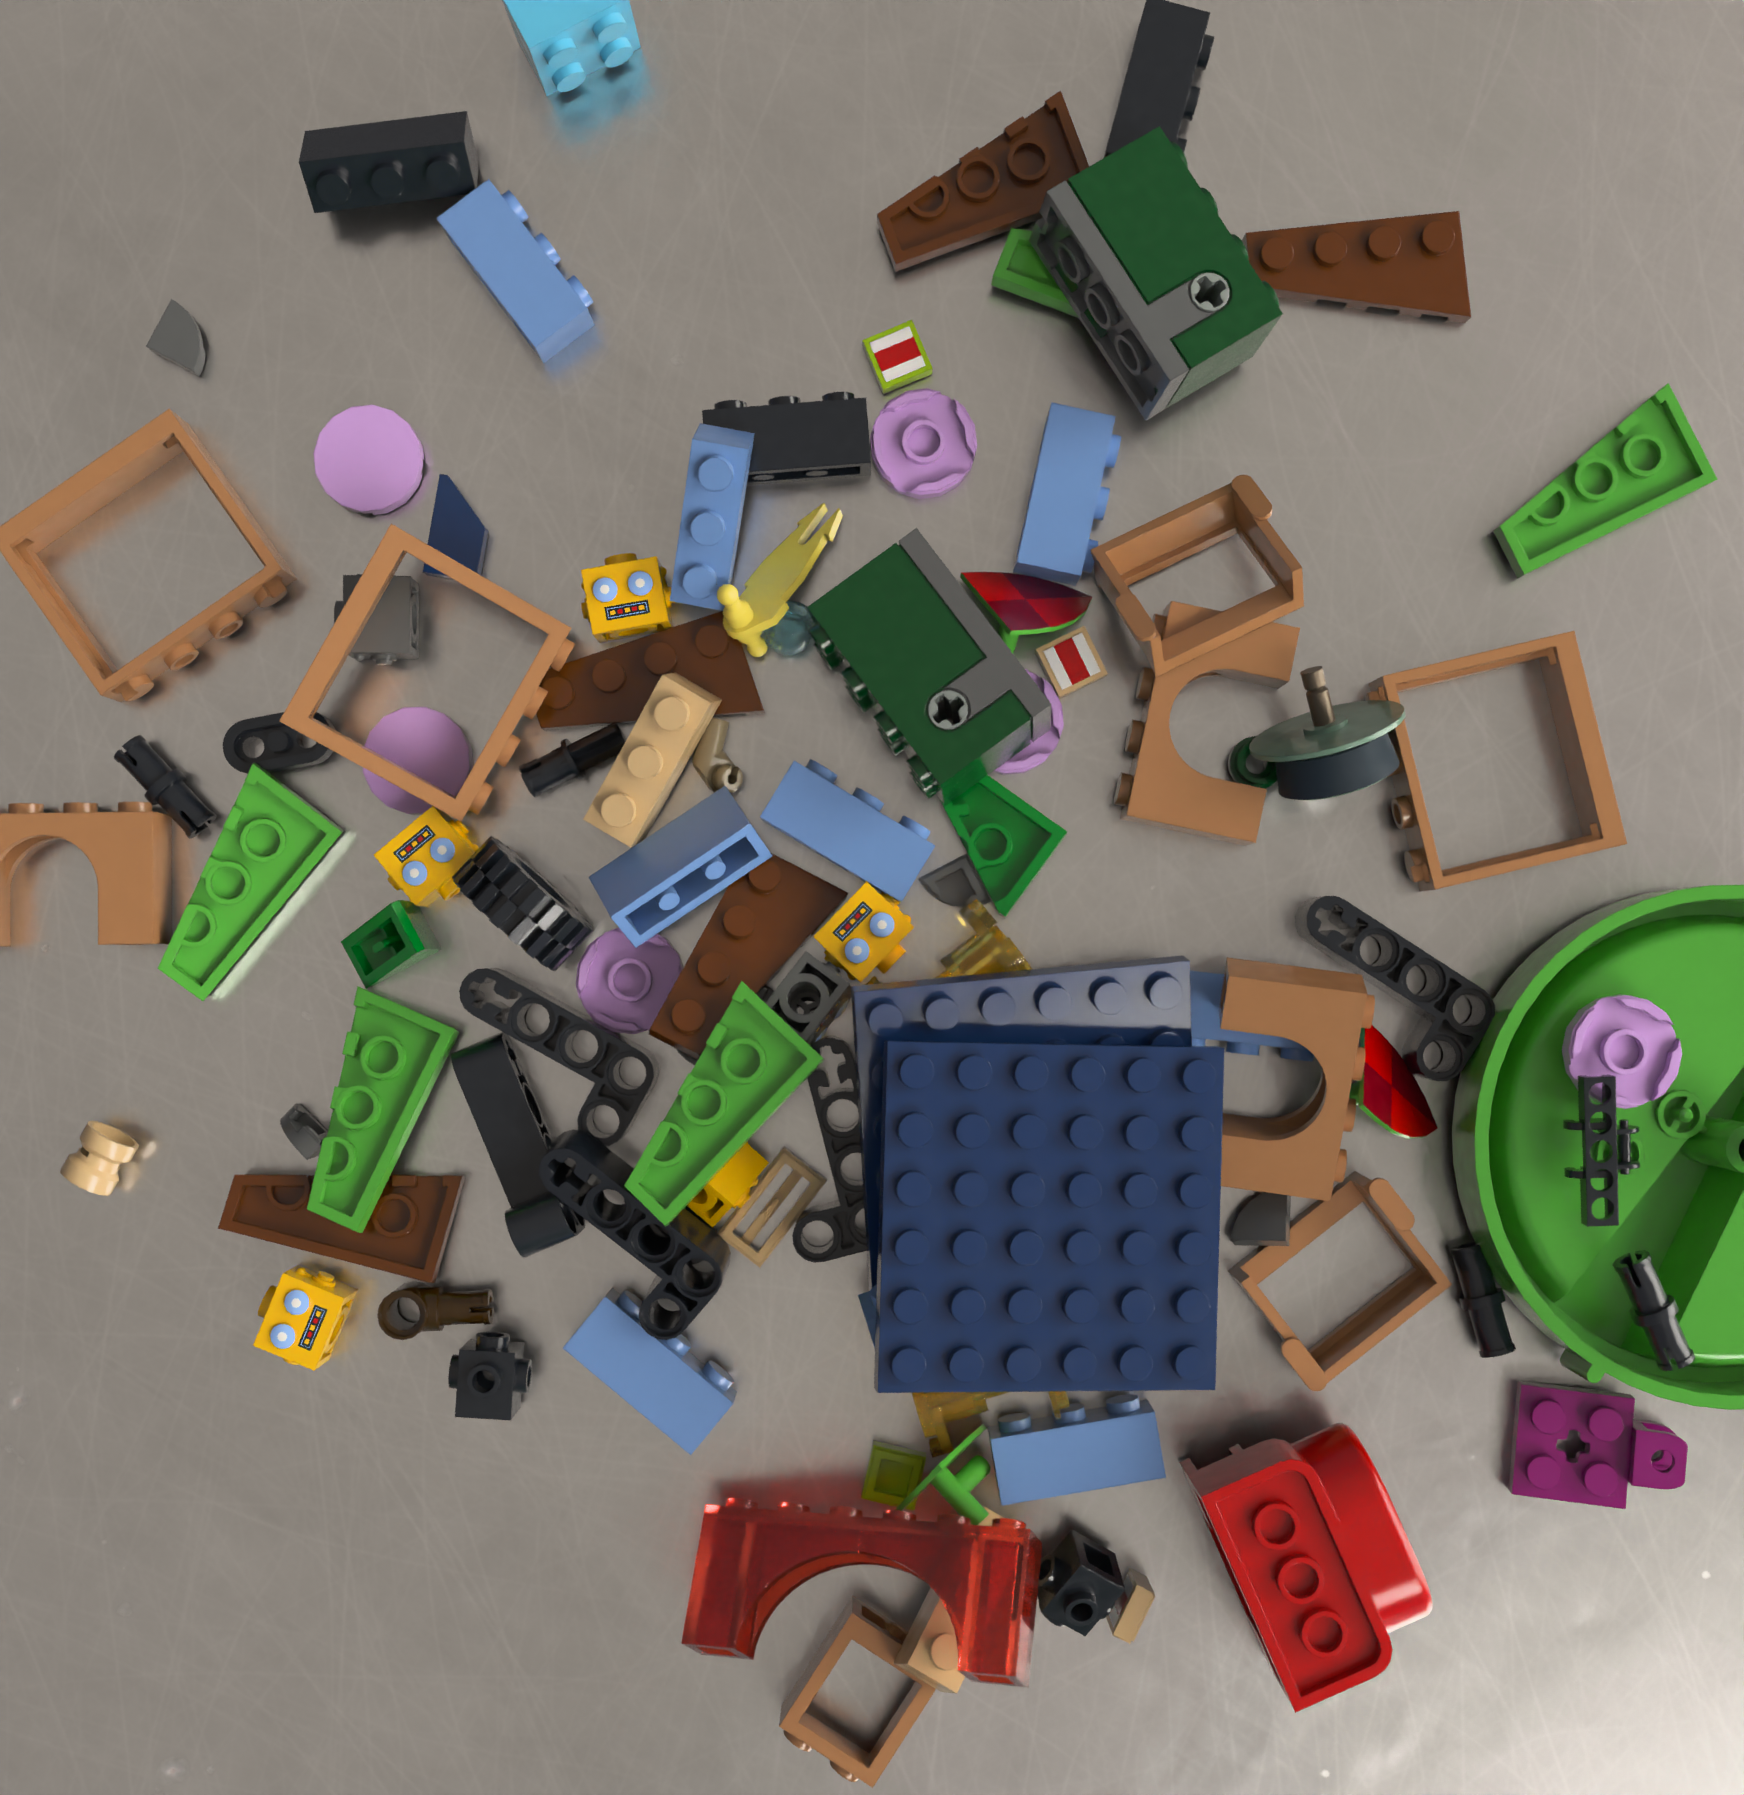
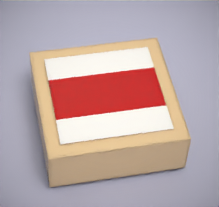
M1085 626L1040 646L1034 651L1059 699L1108 675Z
M1129 1568L1123 1581L1126 1590L1115 1601L1113 1609L1106 1617L1112 1635L1129 1644L1131 1641L1134 1642L1155 1598L1147 1576Z

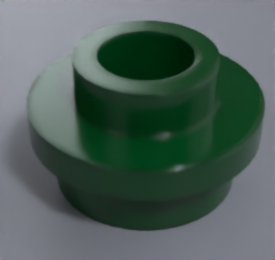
M1256 736L1245 738L1234 746L1229 755L1228 768L1230 775L1237 783L1266 789L1277 781L1275 762L1263 761L1264 767L1261 773H1251L1246 767V759L1251 754L1249 749L1250 743Z

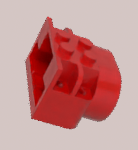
M1335 1423L1292 1443L1273 1438L1259 1442L1244 1450L1239 1444L1228 1448L1230 1456L1199 1470L1196 1469L1190 1458L1179 1462L1265 1659L1295 1713L1368 1681L1385 1671L1391 1661L1393 1650L1388 1633L1426 1617L1430 1614L1433 1607L1432 1596L1426 1578L1386 1487L1363 1444L1355 1432L1344 1423Z

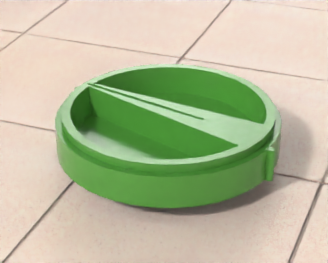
M1708 885L1650 892L1614 902L1583 916L1557 932L1530 954L1507 979L1494 997L1495 1016L1481 1042L1461 1071L1455 1095L1452 1145L1458 1195L1468 1228L1475 1243L1480 1245L1497 1283L1520 1312L1546 1336L1565 1349L1560 1357V1363L1563 1367L1591 1383H1598L1604 1374L1607 1373L1631 1387L1663 1399L1698 1407L1742 1410L1744 1409V885ZM1629 995L1647 999L1667 1013L1674 1024L1671 1026L1675 1030L1676 1038L1680 1039L1682 1057L1678 1075L1665 1094L1654 1101L1638 1105L1639 1107L1627 1109L1616 1107L1617 1125H1619L1620 1119L1628 1120V1125L1639 1127L1638 1133L1631 1134V1160L1640 1162V1168L1629 1169L1630 1174L1626 1175L1620 1174V1169L1618 1170L1619 1225L1587 1227L1581 1223L1580 1179L1568 1178L1564 1174V1168L1566 1167L1580 1170V1166H1583L1582 1130L1563 1128V1120L1579 1122L1578 1090L1565 1071L1562 1046L1566 1028L1578 1010L1597 998ZM1596 1112L1591 1118H1603L1602 1112ZM1617 1135V1159H1618V1135ZM1603 1140L1596 1141L1590 1149L1592 1159L1594 1161L1605 1160L1609 1155V1145ZM1591 1178L1593 1188L1596 1190L1604 1189V1178ZM1603 1197L1598 1198L1592 1204V1214L1595 1218L1605 1217ZM1645 1250L1649 1252L1652 1258L1651 1262L1666 1295L1673 1296L1679 1308L1675 1316L1690 1349L1694 1352L1695 1359L1692 1363L1678 1369L1673 1358L1670 1360L1673 1365V1371H1662L1659 1369L1656 1362L1657 1359L1643 1328L1635 1325L1631 1318L1629 1310L1633 1305L1618 1272L1615 1271L1613 1266L1614 1261L1619 1257L1630 1253L1633 1262H1636L1638 1260L1635 1256V1251Z

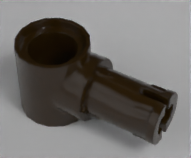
M412 1281L404 1283L387 1295L379 1305L377 1314L379 1326L385 1334L393 1339L406 1340L413 1338L420 1332L442 1331L444 1325L482 1323L490 1325L493 1322L494 1307L488 1306L489 1303L494 1301L492 1289L444 1292L443 1287H430L423 1282ZM400 1298H410L418 1305L420 1311L418 1322L412 1323L402 1319L397 1309Z

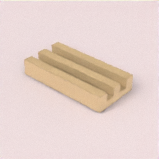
M785 1146L758 1179V1184L752 1187L748 1193L751 1195L749 1200L741 1209L739 1207L735 1209L717 1233L759 1268L827 1181L824 1176L815 1172L806 1162L797 1158ZM786 1163L793 1171L743 1236L739 1237L733 1232ZM801 1177H804L810 1184L757 1251L750 1245Z

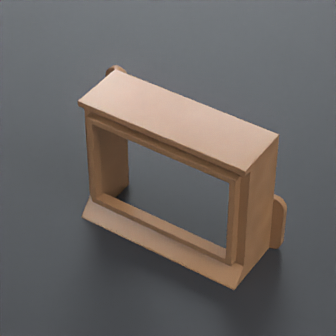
M1248 475L1236 476L1232 483L1091 549V555L1094 559L1093 567L1098 587L1103 589L1147 656L1155 677L1304 607L1302 566L1267 519L1273 512L1272 504L1255 481ZM1238 533L1275 587L1161 641L1155 624L1137 597L1132 594L1128 585Z
M1354 1171L1342 1183L1340 1182L1333 1188L1331 1201L1317 1200L1290 1221L1289 1246H1259L1228 1270L1283 1340L1280 1348L1282 1355L1305 1385L1312 1391L1323 1390L1328 1382L1452 1285L1410 1230L1415 1222L1413 1213L1389 1182L1383 1178L1371 1180ZM1363 1202L1413 1268L1307 1350L1257 1285Z

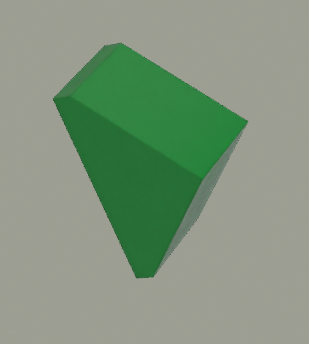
M397 900L390 903L341 941L366 989L442 950L420 907L405 900Z

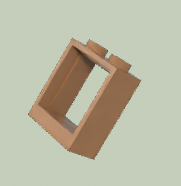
M852 1595L781 1706L779 1727L784 1729L785 1737L803 1751L810 1752L813 1748L828 1758L831 1767L846 1780L857 1782L860 1779L873 1788L936 1690L934 1687L893 1664L908 1631ZM851 1640L916 1681L870 1753H867L805 1712Z

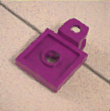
M1518 1380L1508 1489L1514 1495L1626 1509L1628 1482L1632 1486L1654 1489H1675L1685 1483L1688 1445L1663 1424L1633 1419L1635 1398L1631 1394ZM1569 1430L1578 1431L1579 1439L1586 1443L1584 1451L1577 1452L1575 1458H1567L1566 1452L1556 1447L1558 1439H1567ZM1661 1450L1659 1457L1652 1460L1654 1453Z

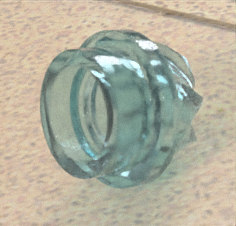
M791 600L786 602L789 610L777 625L763 631L766 645L773 648L776 653L783 654L784 656L795 655L804 651L812 639L807 629L814 625L807 608L808 606Z

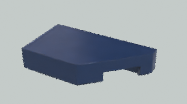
M440 474L427 545L481 575L489 531L470 507L448 475ZM424 563L423 573L427 576L454 580Z

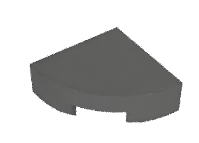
M171 299L146 347L159 356L200 377L206 358L201 332L192 315L179 303Z
M967 853L918 878L923 888L931 896L950 906L971 908L991 902Z
M296 1103L280 1119V1124L289 1141L308 1160L319 1156L322 1140L327 1137L328 1131L301 1104L298 1105Z
M1264 1192L1252 1199L1242 1209L1234 1223L1231 1235L1233 1244L1241 1246H1289L1291 1196Z

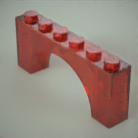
M740 1498L726 1499L725 1506L705 1505L681 1641L683 1645L701 1655L753 1660L759 1637L766 1622L777 1606L793 1590L809 1579L832 1569L852 1565H879L911 1574L927 1583L936 1592L943 1602L954 1627L958 1649L957 1671L971 1682L1029 1688L1042 1542L1030 1529H1026V1523L1015 1519L996 1518L992 1520V1526L971 1525L969 1518L954 1514H940L937 1516V1522L916 1521L917 1516L915 1514L900 1510L883 1511L882 1518L863 1517L861 1510L846 1506L830 1507L829 1514L811 1513L810 1507L793 1502H779L777 1510L758 1509V1503Z

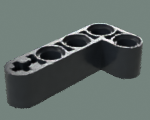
M1322 896L1305 901L1298 908L1295 915V927L1300 937L1355 974H1361L1364 980L1421 1016L1402 1048V1059L1410 1072L1417 1077L1432 1081H1448L1455 1078L1465 1067L1495 1016V1004L1492 997L1484 989L1345 899L1337 896ZM1330 910L1331 913L1328 920L1340 929L1352 930L1346 935L1336 930H1322L1319 932L1321 921L1315 915L1317 912ZM1367 936L1375 937L1381 946L1380 958L1373 965H1368L1360 955L1361 943ZM1418 965L1424 970L1427 976V983L1421 993L1414 995L1406 984V977L1409 970ZM1465 995L1471 1002L1472 1014L1466 1023L1459 1024L1453 1015V1005L1460 996ZM1437 1041L1443 1050V1059L1437 1068L1429 1070L1424 1063L1423 1053L1431 1042Z
M499 968L476 969L464 978L459 990L460 1001L464 1009L470 1014L595 1083L579 1112L577 1119L578 1130H583L592 1135L605 1146L618 1142L629 1132L659 1076V1063L654 1054L623 1035L599 1025L587 1015L505 970ZM495 980L494 991L496 994L507 1000L517 999L519 992L522 996L512 1007L498 1001L483 1004L485 994L478 990L480 984L492 983ZM534 1003L542 1005L549 1014L550 1022L548 1028L542 1034L532 1033L525 1024L524 1016L526 1010ZM507 1012H509L508 1018L506 1019L504 1015ZM580 1030L590 1032L597 1040L598 1050L591 1060L579 1059L572 1050V1039ZM634 1057L644 1064L646 1077L641 1086L632 1087L626 1085L621 1080L619 1066L624 1058ZM606 1105L616 1111L619 1117V1126L615 1133L604 1134L595 1128L592 1116L597 1106Z
M501 1032L451 1054L453 1069L511 1207L505 1211V1222L510 1238L522 1258H526L577 1236L585 1229L584 1218L548 1191L541 1182L539 1164L553 1144V1140L515 1049L507 1035Z
M824 1036V1038L814 1042L811 1047L820 1056L822 1055L821 1048L824 1046H830L834 1054L843 1053L845 1061L839 1063L837 1067L839 1081L841 1084L847 1079H851L854 1088H837L822 1096L819 1086L830 1087L826 1068H817L807 1078L839 1199L813 1206L803 1211L796 1221L792 1234L793 1245L796 1252L803 1259L813 1263L826 1262L867 1251L866 1232L860 1230L855 1222L857 1213L864 1208L863 1180H851L844 1175L841 1169L842 1161L846 1156L852 1153H861L859 1117L853 1126L839 1128L830 1122L827 1113L828 1107L839 1099L852 1101L858 1108L854 1054L850 1045L842 1038L836 1036ZM820 1220L831 1227L833 1239L823 1247H814L805 1241L802 1230L808 1223Z
M573 1129L563 1132L556 1138L539 1164V1176L542 1184L553 1195L657 1275L639 1308V1321L642 1328L649 1335L657 1339L668 1340L676 1338L689 1326L718 1292L730 1264L731 1252L728 1244L720 1235L685 1208L669 1225L665 1226L624 1186L634 1170L633 1167L585 1131ZM568 1157L576 1162L573 1167L564 1163ZM594 1174L597 1178L593 1185H590L587 1181ZM610 1189L619 1192L624 1197L626 1203L620 1205L610 1202L605 1197L603 1190ZM656 1224L664 1227L670 1237L664 1239L652 1235L647 1225ZM703 1259L709 1262L714 1271L701 1272L691 1264L690 1260ZM658 1299H669L675 1302L680 1310H667L658 1303Z

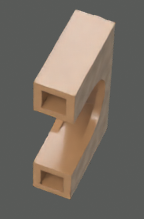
M1171 601L1163 610L1162 615H1153L1152 621L1162 641L1222 611ZM1271 622L1158 677H1155L1152 668H1142L1136 692V699L1144 700L1140 721L1132 719L1125 745V751L1133 753L1129 774L1121 772L1114 797V804L1122 806L1121 820L1244 846L1256 843L1267 789L1209 777L1191 768L1180 757L1172 742L1169 728L1170 712L1174 700L1181 689L1190 682L1205 677H1224L1279 689L1290 681L1300 628Z
M69 802L63 803V813H44V804H8V813L0 814V947H11V883L17 866L25 855L36 846L61 838L76 845L87 856L94 868L98 884V945H153L170 943L172 938V818L168 814L154 812L151 802H118V812H98V803Z
M1226 958L1219 1003L1220 1029L1278 1036L1293 1040L1304 1046L1316 1057L1322 1067V1074L1319 1085L1312 1097L1299 1109L1287 1115L1275 1118H1256L1223 1113L1221 1186L1331 1201L1334 1182L1342 1183L1346 1172L1347 1151L1346 1149H1340L1343 1131L1352 1132L1355 1122L1356 1100L1349 1098L1352 1080L1361 1081L1364 1072L1365 1048L1358 1047L1361 1028L1370 1029L1374 1016L1375 997L1374 995L1367 994L1361 974Z

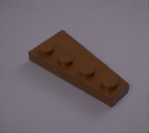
M1061 91L1047 99L1043 107L1025 119L1022 116L1004 128L1000 136L982 148L976 147L959 159V163L939 177L934 175L877 214V224L895 272L1009 231L1011 228H1017L1043 218L1039 211L1046 192L1065 180L1067 182L1070 177L1089 167Z
M1459 211L1245 233L1242 239L1248 252L1249 263L1261 281H1266L1272 286L1277 297L1316 302L1318 299L1343 302L1345 307L1367 309L1369 306L1398 310V314L1421 317L1422 314L1447 317L1446 321L1466 323L1471 318Z
M723 611L564 663L560 672L553 668L548 669L539 685L547 690L548 693L536 715L540 727L544 731L637 722L661 676L675 672L722 699L713 717L743 713L746 715L760 714L765 712L742 643L728 635L723 625Z
M772 854L771 858L730 884L650 1027L649 1035L698 1060L716 1024L721 1021L733 1000L732 997L741 981L757 995L779 973L782 966L813 936L817 928L832 912L834 913L846 900L848 892Z
M234 1175L218 1229L428 1283H435L466 1177L457 1175L390 1176L363 1233H359L307 1210L314 1175Z

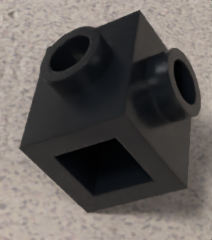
M480 1332L476 1334V1339H470L459 1349V1355L453 1354L450 1361L448 1383L449 1388L457 1389L455 1417L511 1420L520 1409L521 1393L529 1392L532 1377V1360L524 1359L525 1342H510V1335L503 1332Z
M1074 1530L1067 1534L1051 1554H1047L1041 1559L1033 1575L1041 1613L1054 1625L1059 1627L1067 1626L1083 1636H1086L1100 1619H1104L1109 1615L1115 1601L1126 1590L1115 1553Z

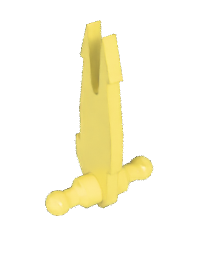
M825 503L797 522L798 528L764 559L744 584L746 589L740 597H738L737 588L731 584H723L719 587L717 599L725 606L723 609L724 628L730 637L737 639L740 643L747 644V651L751 656L761 657L766 654L768 645L766 640L760 636L762 631L777 625L789 610L786 602L805 580L827 542H833L843 517L839 508L806 544L805 542L828 511Z

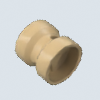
M88 1121L80 1135L82 1147L78 1149L77 1153L68 1155L60 1169V1173L68 1181L88 1192L108 1196L111 1195L119 1181V1165L131 1161L139 1144L128 1134L113 1126L99 1121Z

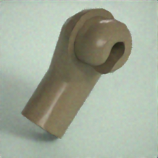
M712 717L695 748L692 763L710 790L716 792L726 786L729 792L733 793L741 787L743 774L740 768L733 764L723 750L729 722Z

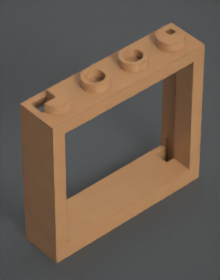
M171 409L160 414L0 526V552L99 694L118 702L124 700L130 702L148 693L154 686L152 680L168 669L172 671L178 670L191 663L199 654L198 648L212 638L222 639L237 631L243 624L241 618L258 606L266 608L277 603L287 594L288 590L286 587L297 580L189 424ZM184 452L265 568L118 670L37 553Z
M390 524L287 706L280 722L462 822L468 810L476 815L480 813L494 786L486 783L485 780L495 762L506 767L521 739L513 735L512 732L521 716L524 715L532 720L541 706L548 691L539 685L549 667L560 672L575 645L574 642L566 638L571 627L395 525ZM406 553L548 634L456 797L313 718Z
M1575 631L1384 675L1369 683L1371 692L1366 694V701L1387 700L1400 703L1398 696L1400 692L1539 660L1582 832V837L1441 870L1405 720H1403L1401 724L1388 732L1400 763L1398 768L1387 777L1392 776L1396 798H1393L1391 803L1393 817L1397 827L1400 830L1405 829L1409 850L1404 855L1406 870L1411 881L1414 883L1418 882L1420 892L1449 887L1627 844Z

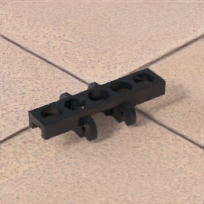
M1610 1074L1602 1076L1578 1075L1579 1122L1563 1120V1128L1582 1130L1583 1166H1580V1170L1566 1167L1564 1168V1174L1568 1178L1580 1179L1582 1224L1587 1227L1618 1226V1170L1620 1169V1174L1626 1175L1630 1174L1629 1169L1640 1168V1162L1631 1160V1134L1638 1133L1639 1127L1628 1125V1120L1620 1119L1619 1125H1617L1616 1076ZM1602 1083V1104H1593L1589 1098V1090L1593 1085ZM1596 1112H1602L1603 1118L1591 1117ZM1617 1135H1618V1159H1617ZM1596 1141H1606L1610 1149L1608 1157L1605 1160L1594 1161L1590 1154L1591 1146ZM1591 1178H1604V1189H1594L1591 1185ZM1603 1197L1605 1217L1595 1218L1592 1214V1204L1598 1198Z

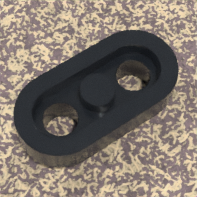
M284 712L238 721L229 728L223 740V752L228 763L234 769L247 774L254 762L268 773L322 763L330 757L333 751L318 742L310 748H305L302 743L303 734L280 722ZM316 712L313 717L314 719L335 730L332 722L326 716ZM256 739H261L264 743V751L259 757L253 758L249 752L250 744Z

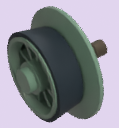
M1315 666L1300 672L1304 689L1307 690L1306 698L1310 712L1270 727L1256 736L1249 746L1251 755L1254 758L1275 762L1278 792L1282 797L1294 800H1319L1337 797L1378 783L1398 768L1400 762L1388 732L1401 724L1406 713L1402 704L1387 700L1357 701L1332 706L1328 688L1325 687L1326 679L1323 667Z

